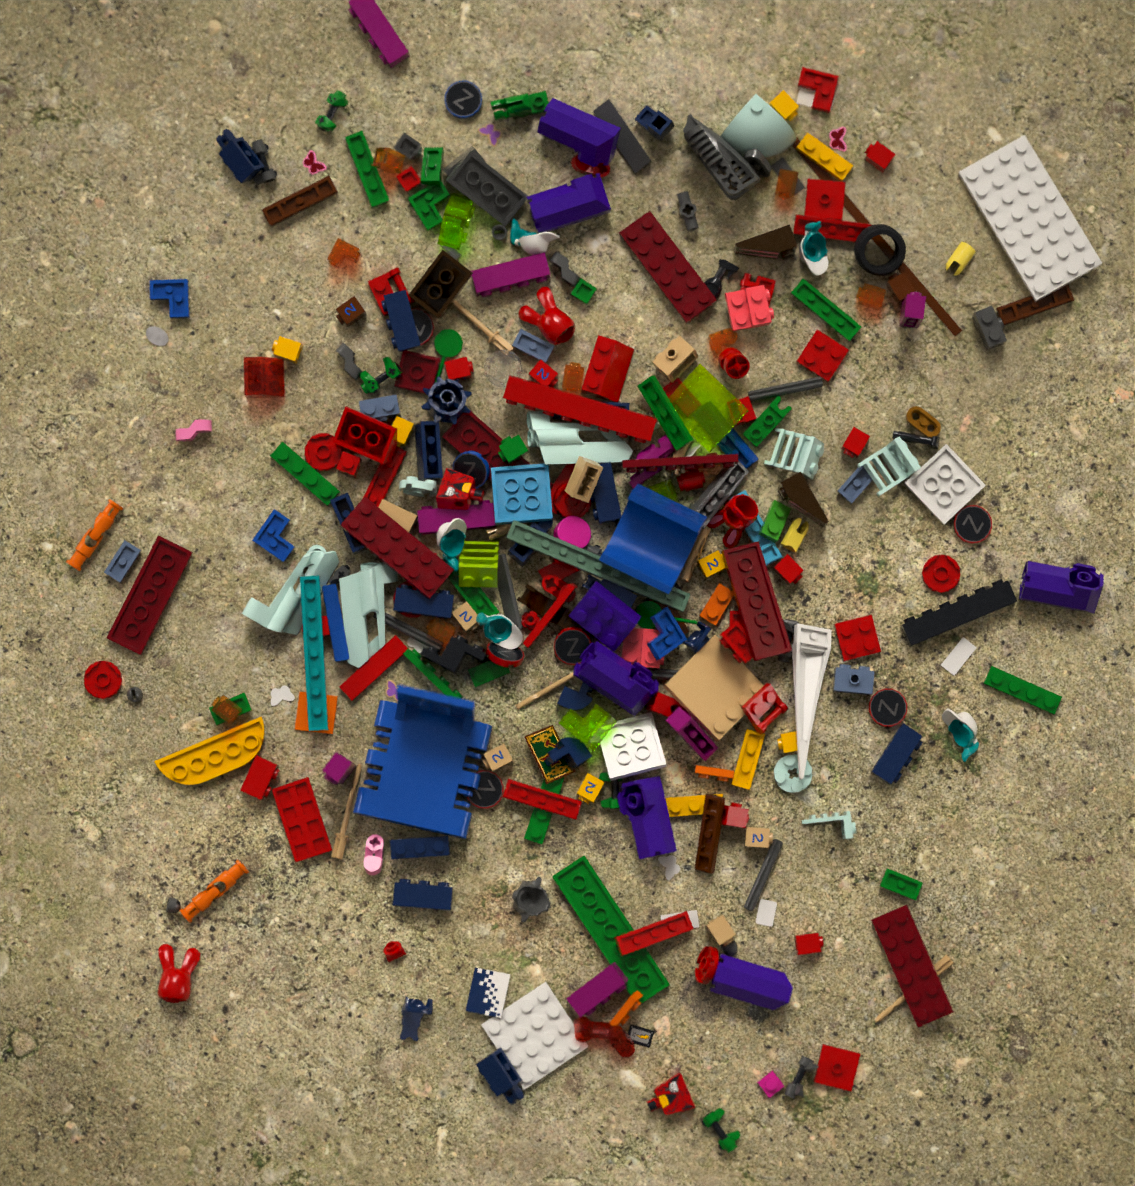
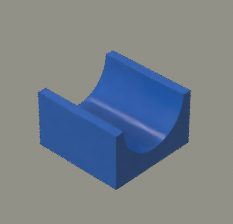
M637 484L628 497L622 517L599 561L669 594L683 570L707 517Z

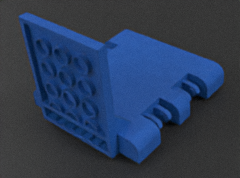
M398 684L396 690L398 703L380 700L374 723L376 728L392 731L391 733L376 731L378 737L388 738L390 741L389 745L374 742L373 747L387 750V752L368 749L365 765L383 769L382 771L372 768L367 769V773L381 776L380 782L369 779L364 781L365 785L376 787L378 790L359 787L353 814L466 840L472 813L456 809L454 806L469 808L470 804L465 801H458L456 797L457 794L466 797L473 795V792L460 789L459 786L478 791L481 775L465 771L463 768L478 771L479 766L465 763L466 757L481 759L482 755L467 750L472 749L486 753L492 726L474 721L476 715L475 702Z

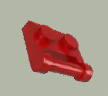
M399 267L368 281L384 317L389 314L388 311L384 312L381 301L384 300V295L394 293L389 284V279L393 278L398 290H406L407 296L409 295L400 276L401 271ZM408 296V300H409V303H410V305H411V304H413L415 301H414L411 297Z
M766 683L741 707L754 729L761 735L767 731V727L780 714H784L788 710L787 705L781 701L771 683ZM774 705L776 709L760 722L759 718Z

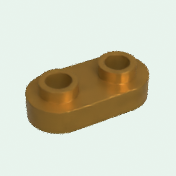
M914 406L908 410L906 414L907 422L924 436L932 438V436H937L940 433L941 425L939 421L924 409ZM918 414L919 419L914 420L912 415ZM932 425L934 431H928L927 426Z

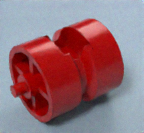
M733 347L726 348L719 355V365L729 377L740 379L748 373L750 368L749 361L738 349Z

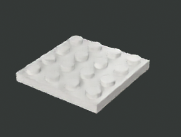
M546 982L502 1011L501 1018L492 1017L481 1024L497 1049L501 1047L522 1079L519 1083L524 1090L589 1047Z

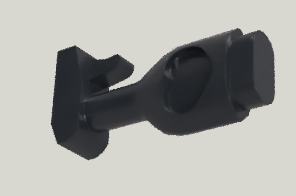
M722 259L719 260V269L715 276L705 281V285L716 299L722 290L721 279L726 270L729 271L727 279H730V276L739 270V267Z
M902 431L893 432V439L900 436L906 442L931 445L933 449L939 448L940 438L937 436H932L931 438Z

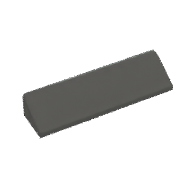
M610 99L593 111L597 118L621 128L617 148L635 174L651 164V159Z
M739 460L738 464H734L732 468H722L691 507L692 510L707 517L702 529L708 525L749 471Z
M506 554L498 555V590L504 616L509 618L519 630H522Z

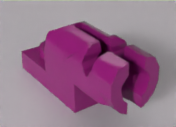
M664 435L657 441L659 448L651 444L639 452L636 459L667 458L675 451V448L668 437ZM657 468L656 472H646V469H641L643 473L638 471L630 477L629 486L633 490L637 484L642 485L664 468Z

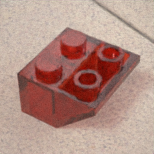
M244 357L245 397H285L284 359Z

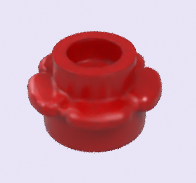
M534 611L525 612L522 615V626L533 630L539 623L540 618Z

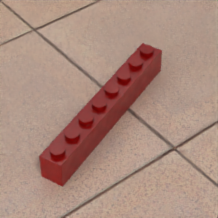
M509 375L503 396L506 399V403L516 406L517 403L525 405L524 408L532 411L538 408L543 410V414L554 416V413L562 415L561 419L570 422L573 419L579 420L580 425L590 427L591 424L596 425L598 430L609 433V430H613L620 437L627 438L630 435L635 437V441L646 443V440L651 441L657 421L655 417Z

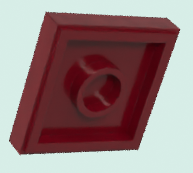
M408 350L403 351L399 364L402 376L398 379L396 378L394 387L427 395L423 388L430 389L435 383L440 358Z

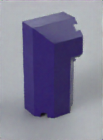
M551 99L544 110L546 112L545 116H541L537 133L573 149L575 153H578L579 161L592 167L598 166V163H603V166L608 165L615 156L621 128L557 99Z
M592 174L571 180L570 186H567L566 183L562 186L527 196V202L531 207L529 209L537 233L551 232L610 213L611 207L600 174H596L595 178H593Z
M1027 561L1021 579L1023 580L1019 588V599L1095 614L1104 585V575L1102 573L1098 575L1096 568L1080 563L1074 564L1073 568L1070 569V566L1063 568Z
M598 641L591 643L579 657L582 659L581 663H576L574 666L573 675L633 716H636L658 692L659 682L656 679L655 681L652 680L653 674L649 669L638 662L631 665L632 662H627Z
M660 776L623 783L621 786L623 790L618 793L617 799L620 812L630 817L628 819L631 821L639 859L676 852V844Z
M720 953L719 957L723 959L722 962L718 961L717 970L711 982L715 986L714 988L710 987V992L771 1010L789 1003L793 987L784 972Z

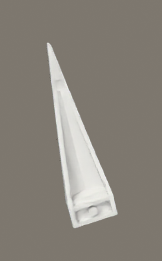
M796 624L794 625L792 660L799 779L801 780L804 778L816 707L831 650L832 630Z

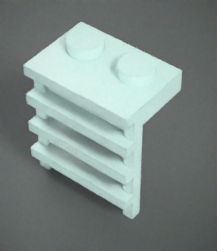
M776 428L775 432L779 433L773 455L771 461L765 460L764 464L796 473L801 472L805 478L813 480L814 475L818 471L819 459L824 453V443L813 436ZM786 435H789V439L781 463L779 464L777 463L785 437ZM796 437L800 438L791 466H787Z
M900 436L857 464L858 468L863 466L880 490L876 493L878 497L921 468L918 460L911 454L907 444ZM880 455L882 457V459L884 460L892 474L897 479L896 481L892 479V477L890 476V474L888 473V471L886 470V468L877 456ZM869 461H872L874 463V465L876 466L884 480L887 482V487L884 485V483L882 482L874 468L871 466Z
M850 811L843 812V816H839V812L832 813V817H827L826 813L820 814L821 818L810 815L809 819L802 820V824L840 820L842 839L853 838V834H856L855 822H851Z

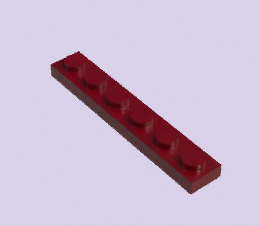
M738 454L622 460V469L627 470V473H637L638 469H646V472H656L657 468H665V471H675L677 467H684V470H694L696 466H703L704 469H713L715 465H723V468H732L734 464H738Z

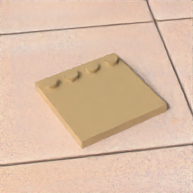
M714 635L663 687L718 742L745 714L741 707L764 685L742 662L739 664L733 658V652L729 648L726 649L720 643V639Z

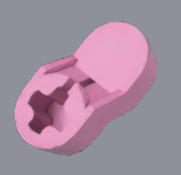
M207 419L195 420L189 428L176 429V441H193L198 433L212 432V421Z
M377 834L371 835L367 839L365 847L364 868L366 873L371 876L379 874L383 865L384 840Z

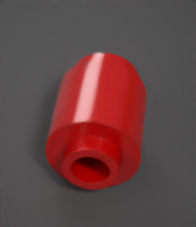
M698 469L682 473L681 476L676 477L680 492L702 488V483H706L703 472H699Z

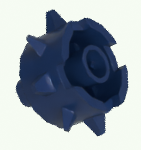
M439 376L437 377V382L430 389L423 388V391L428 395V399L421 408L422 410H428L435 423L441 421L455 425L463 412H471L465 406V403L472 393L463 390L459 379H446L444 381Z

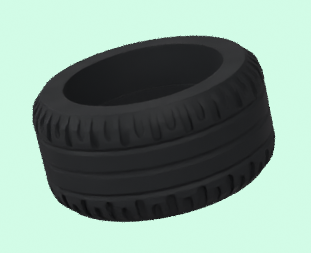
M871 225L865 228L855 241L854 255L856 261L866 272L872 275H889L895 272L905 259L906 245L900 233L888 225ZM877 235H888L895 244L893 257L883 265H872L865 257V247L868 241Z

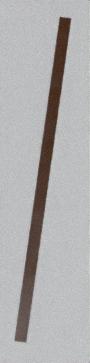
M798 138L792 144L795 150L798 144L801 142ZM796 150L821 180L834 181L823 168ZM845 194L844 207L857 222L871 224ZM881 235L871 238L890 260L895 251ZM903 262L898 268L899 272L906 274L916 292L926 296L928 306L954 336L958 335L962 331L961 328Z

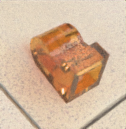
M732 328L708 335L714 355L721 353L723 346H733L738 338L737 332L732 331Z

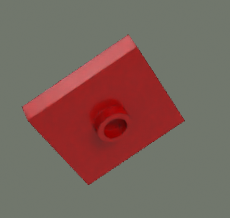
M808 179L804 215L842 220L846 182Z
M822 1044L817 1064L818 1068H816L813 1082L852 1091L860 1053Z

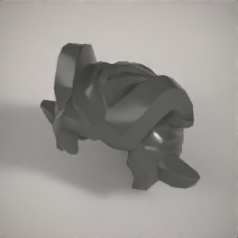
M537 877L536 880L522 881L519 888L512 894V899L514 900L513 909L519 912L521 922L523 923L527 921L529 916H537L545 911L548 912L551 908V902L546 890L541 887V877Z

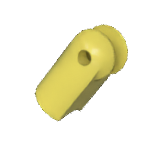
M960 242L946 263V271L953 262H957L960 266L953 276L959 275L976 253L975 249L965 242Z
M796 518L792 521L780 543L784 548L795 553L809 530L807 521L802 524L799 531L797 530L802 518Z

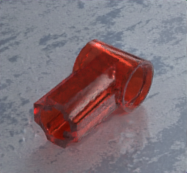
M585 1016L578 1017L574 1020L575 1038L579 1042H587L591 1038L612 1039L613 1026L609 1024L610 1022L590 1021Z

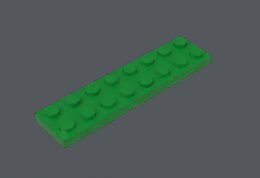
M585 855L552 876L608 962L612 964L615 961L628 978L625 985L630 995L638 990L643 995L639 1000L642 1004L670 985L646 948L621 956L615 937L634 931V929Z

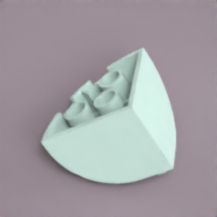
M757 94L741 109L721 135L743 158L746 152L752 149L759 150L765 158L778 155L788 149L797 139L789 124Z

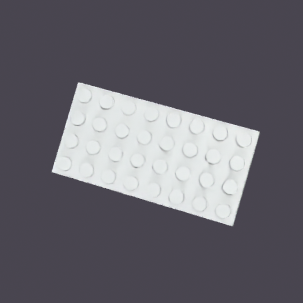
M1025 135L959 171L960 178L1035 302L1102 265L1100 258Z

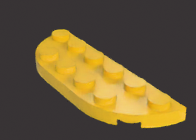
M261 716L156 760L155 764L167 778L185 785L201 784L238 769L253 760L262 747L265 737L263 718Z

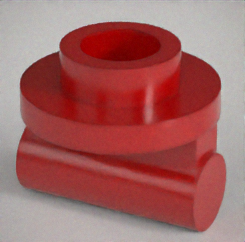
M398 941L387 943L383 950L388 962L406 955L404 948Z

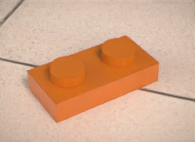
M719 583L699 616L716 626L734 597V592Z
M699 765L695 766L694 773L698 774V778L709 779L710 776H716L718 781L728 782L729 778L733 779L734 776L733 770Z
M638 990L632 994L609 1024L614 1028L620 1024L625 1025L630 1019L628 1014L631 1011L635 1012L641 1005L639 1000L643 995Z

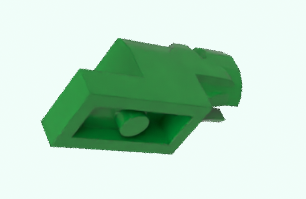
M546 91L530 95L525 93L491 101L490 103L492 111L504 109V111L493 112L496 121L512 117L518 119L545 112L544 110L549 101Z

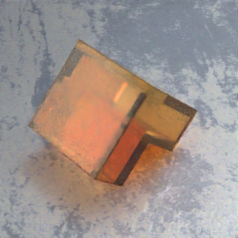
M338 238L327 260L330 264L340 268L345 258L356 263L361 252L359 248Z

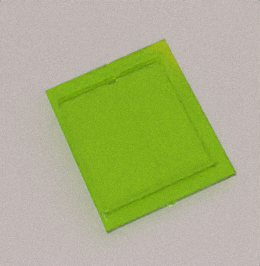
M699 364L669 397L689 433L708 452H711L749 411L702 364Z

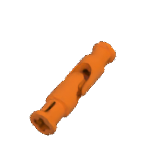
M109 499L106 508L96 517L94 528L88 529L76 546L75 553L66 563L81 571V566L85 560L91 557L103 538L101 534L110 529L114 523V518L124 508ZM88 535L91 539L98 541L96 545L88 547L85 544L86 536Z
M237 859L235 865L228 871L222 872L207 886L205 891L198 893L192 898L190 904L179 911L191 923L197 914L204 912L210 907L214 898H220L237 883L236 881L243 874L249 873L248 869ZM222 881L225 883L226 886L222 892L214 885L216 882Z

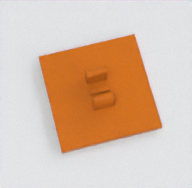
M300 691L295 730L309 731L306 692ZM327 695L329 730L310 732L333 734L338 696Z

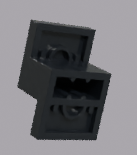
M459 635L456 638L451 637L441 656L440 651L430 646L428 649L423 648L421 652L422 657L454 674L457 673L466 654L483 663L487 658L484 648L476 644L473 647L468 645V640Z

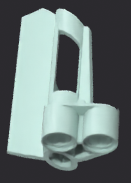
M543 411L527 412V426L529 428L527 434L528 446L540 448L545 465L576 464L579 456L596 461L597 463L622 462V460H629L633 452L630 446L621 440L613 430H609V433L600 431L607 440L606 442H583L578 432L599 431L598 426L591 424L590 427L579 423L550 422L549 415L543 414Z
M311 551L304 555L269 607L251 597L241 614L267 629L297 635L303 624L301 587L299 583L294 591L293 586L304 567L310 564L304 576H320L322 592V587L327 584L339 563L337 553L335 551Z
M384 562L360 564L361 570L359 572L339 579L343 623L349 652L347 663L358 668L385 645L384 584L398 581V576ZM370 612H375L377 615L378 636L369 643L366 615Z

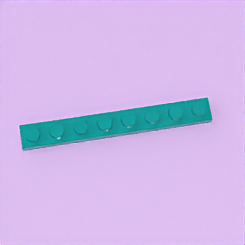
M301 576L300 587L309 731L329 730L320 576Z

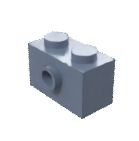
M397 395L359 401L361 413L381 422H386L389 418L401 416Z
M840 664L839 668H835L834 692L873 694L874 671H870V667L859 666L858 669H851V665Z

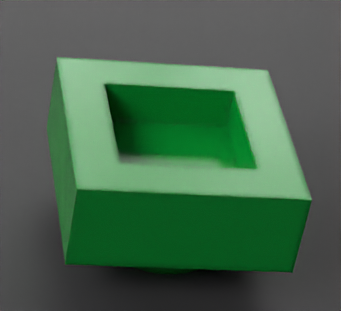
M581 278L572 291L571 296L587 305L597 288Z

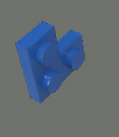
M188 279L149 280L150 300H169L170 318H190Z
M274 509L252 541L282 562L286 561L295 546L280 537L290 520Z
M668 607L663 608L651 617L660 635L648 642L647 646L655 659L659 660L682 644L683 641H686L687 638Z

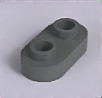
M757 149L747 151L744 159L752 166L759 177L770 176L772 167L764 155Z

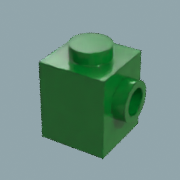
M519 434L513 438L508 436L503 439L499 446L500 451L498 452L502 461H507L508 464L529 453Z

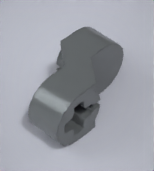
M555 252L549 260L550 263L561 270L562 281L575 287L581 277L569 269L568 258Z
M342 343L335 351L345 360L344 370L357 381L363 371L354 364L355 353L346 344Z

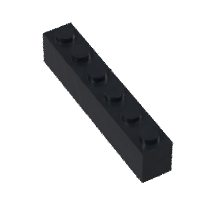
M1000 579L991 583L993 586L991 588L985 589V586L974 590L975 594L968 597L967 594L957 597V602L950 604L948 601L939 605L940 609L932 611L931 608L922 612V616L917 619L912 616L903 620L905 624H902L900 627L909 647L1016 603L1017 599L1009 581L1003 582Z

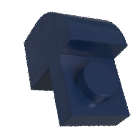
M648 105L635 118V122L659 141H662L675 127L671 119L659 110L655 112Z
M584 682L579 692L564 686L557 705L572 711L582 710L592 702L593 698L587 696V692L591 693L593 688Z
M566 737L557 742L556 747L547 753L549 756L544 761L549 767L564 758L572 771L586 763L592 755L583 742L573 737Z

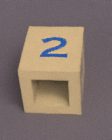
M467 601L452 612V615L466 632L469 630L473 632L480 626L476 621L477 613Z
M505 744L484 753L485 758L482 759L487 770L491 768L492 771L513 761Z
M746 827L744 846L769 848V844L773 842V833H770V829Z

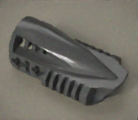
M691 114L687 116V123L683 129L684 139L727 198L737 200L760 182L761 179L752 166L723 137L695 119ZM718 169H720L722 173H726V175L723 176V174H719ZM730 184H731V186H732L733 188H736V187H737V190H736V191H734L733 189L730 190V188H729V187H730Z

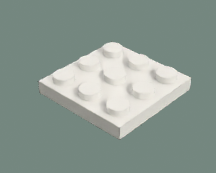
M947 444L904 483L943 525L986 486Z
M652 712L596 726L610 781L667 767Z

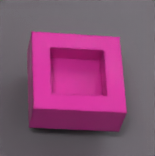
M773 1070L757 1082L769 1098L784 1087Z

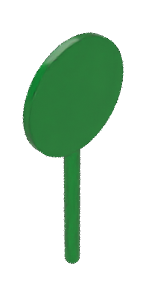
M452 329L440 331L434 340L435 349L442 356L435 382H437V377L441 376L446 357L456 356L463 346L460 334Z
M653 601L641 603L636 609V613L641 616L638 624L645 629H655L656 626L651 617L662 610V608ZM674 617L677 622L698 623L696 620Z

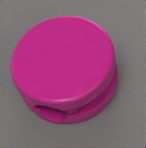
M569 516L556 525L553 537L583 549L590 542L591 530L587 522L582 518Z

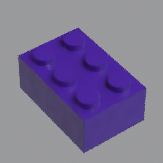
M597 581L569 614L570 618L613 652L641 618L638 613Z

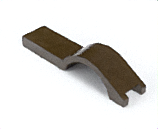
M526 584L525 588L527 589L521 598H517V601L543 617L555 601L546 597L529 584ZM562 607L551 622L562 629L579 627L588 633L591 641L595 638L569 617L572 611L565 607Z

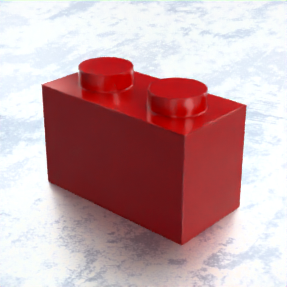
M256 755L240 791L260 800H263L264 797L268 798L272 787H269L272 779L276 780L280 772L277 769L279 765Z

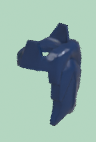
M700 621L696 625L701 630L694 631L687 641L682 642L694 654L710 639L707 634L711 628Z
M405 996L404 1005L401 1009V1015L403 1016L401 1040L410 1037L412 1040L418 1041L417 1030L420 1026V1019L423 1018V1014H432L433 999L428 998L426 1005H424L419 999H408V996Z

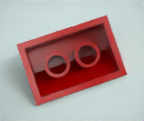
M598 335L581 393L610 402H618L634 349L619 341Z
M345 406L332 442L381 464L391 463L397 447V428Z

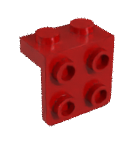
M735 621L719 635L721 637L719 641L726 649L730 647L734 652L733 658L739 664L743 662L745 665L753 658L745 629L738 621Z

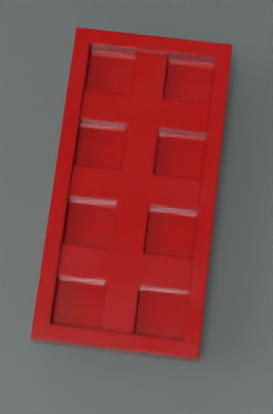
M309 777L273 788L272 792L295 863L332 851Z

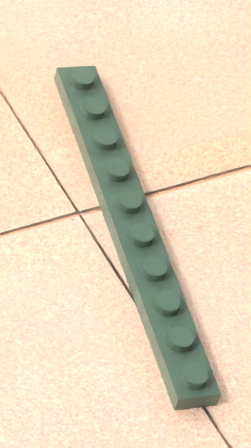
M515 520L512 521L506 539L680 612H684L690 597L689 593L675 587L667 594L599 561L601 557Z

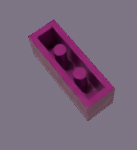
M910 292V294L906 295L901 303L899 326L918 328L924 319L926 296H922V293Z
M680 707L666 719L677 734L704 761L718 749L717 745L700 726Z
M614 961L566 999L579 1017H582L584 1014L588 1017L596 1011V1005L599 1003L604 1005L611 999L609 995L613 992L618 994L624 990L628 978Z

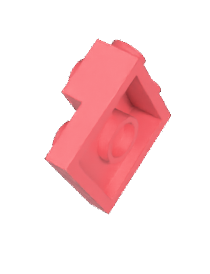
M764 285L725 293L732 331L770 325L771 319H774L773 309L768 306L770 293L768 289H765Z
M633 628L623 640L622 658L627 662H632L631 665L638 662L646 668L659 669L660 665H664V657L656 660L647 646L648 642L660 635L657 629Z

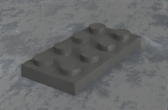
M471 150L465 154L446 179L447 182L504 226L509 223L528 196Z

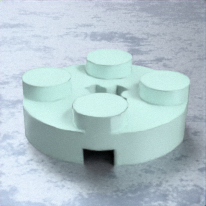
M407 476L406 480L399 482L398 490H403L404 494L424 497L425 493H430L429 497L437 495L438 487L434 480L419 481L417 477Z
M787 755L776 763L774 779L782 790L789 793L800 792L811 782L812 767L806 761L804 778L800 780L798 755ZM797 769L798 777L790 779L788 770Z

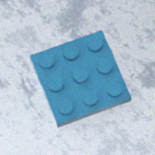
M548 464L491 468L495 525L512 524L513 520L520 523L553 520Z

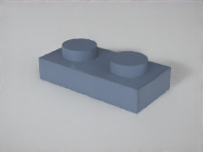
M520 329L512 344L514 348L537 360L541 359L545 363H547L555 347Z
M861 466L855 470L837 492L852 504L870 484L872 478L866 469Z
M124 540L104 573L121 583L141 553V550Z

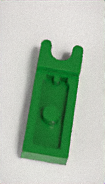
M777 396L743 433L756 447L792 410L791 406H787L784 410L778 408V404L781 401L780 396Z

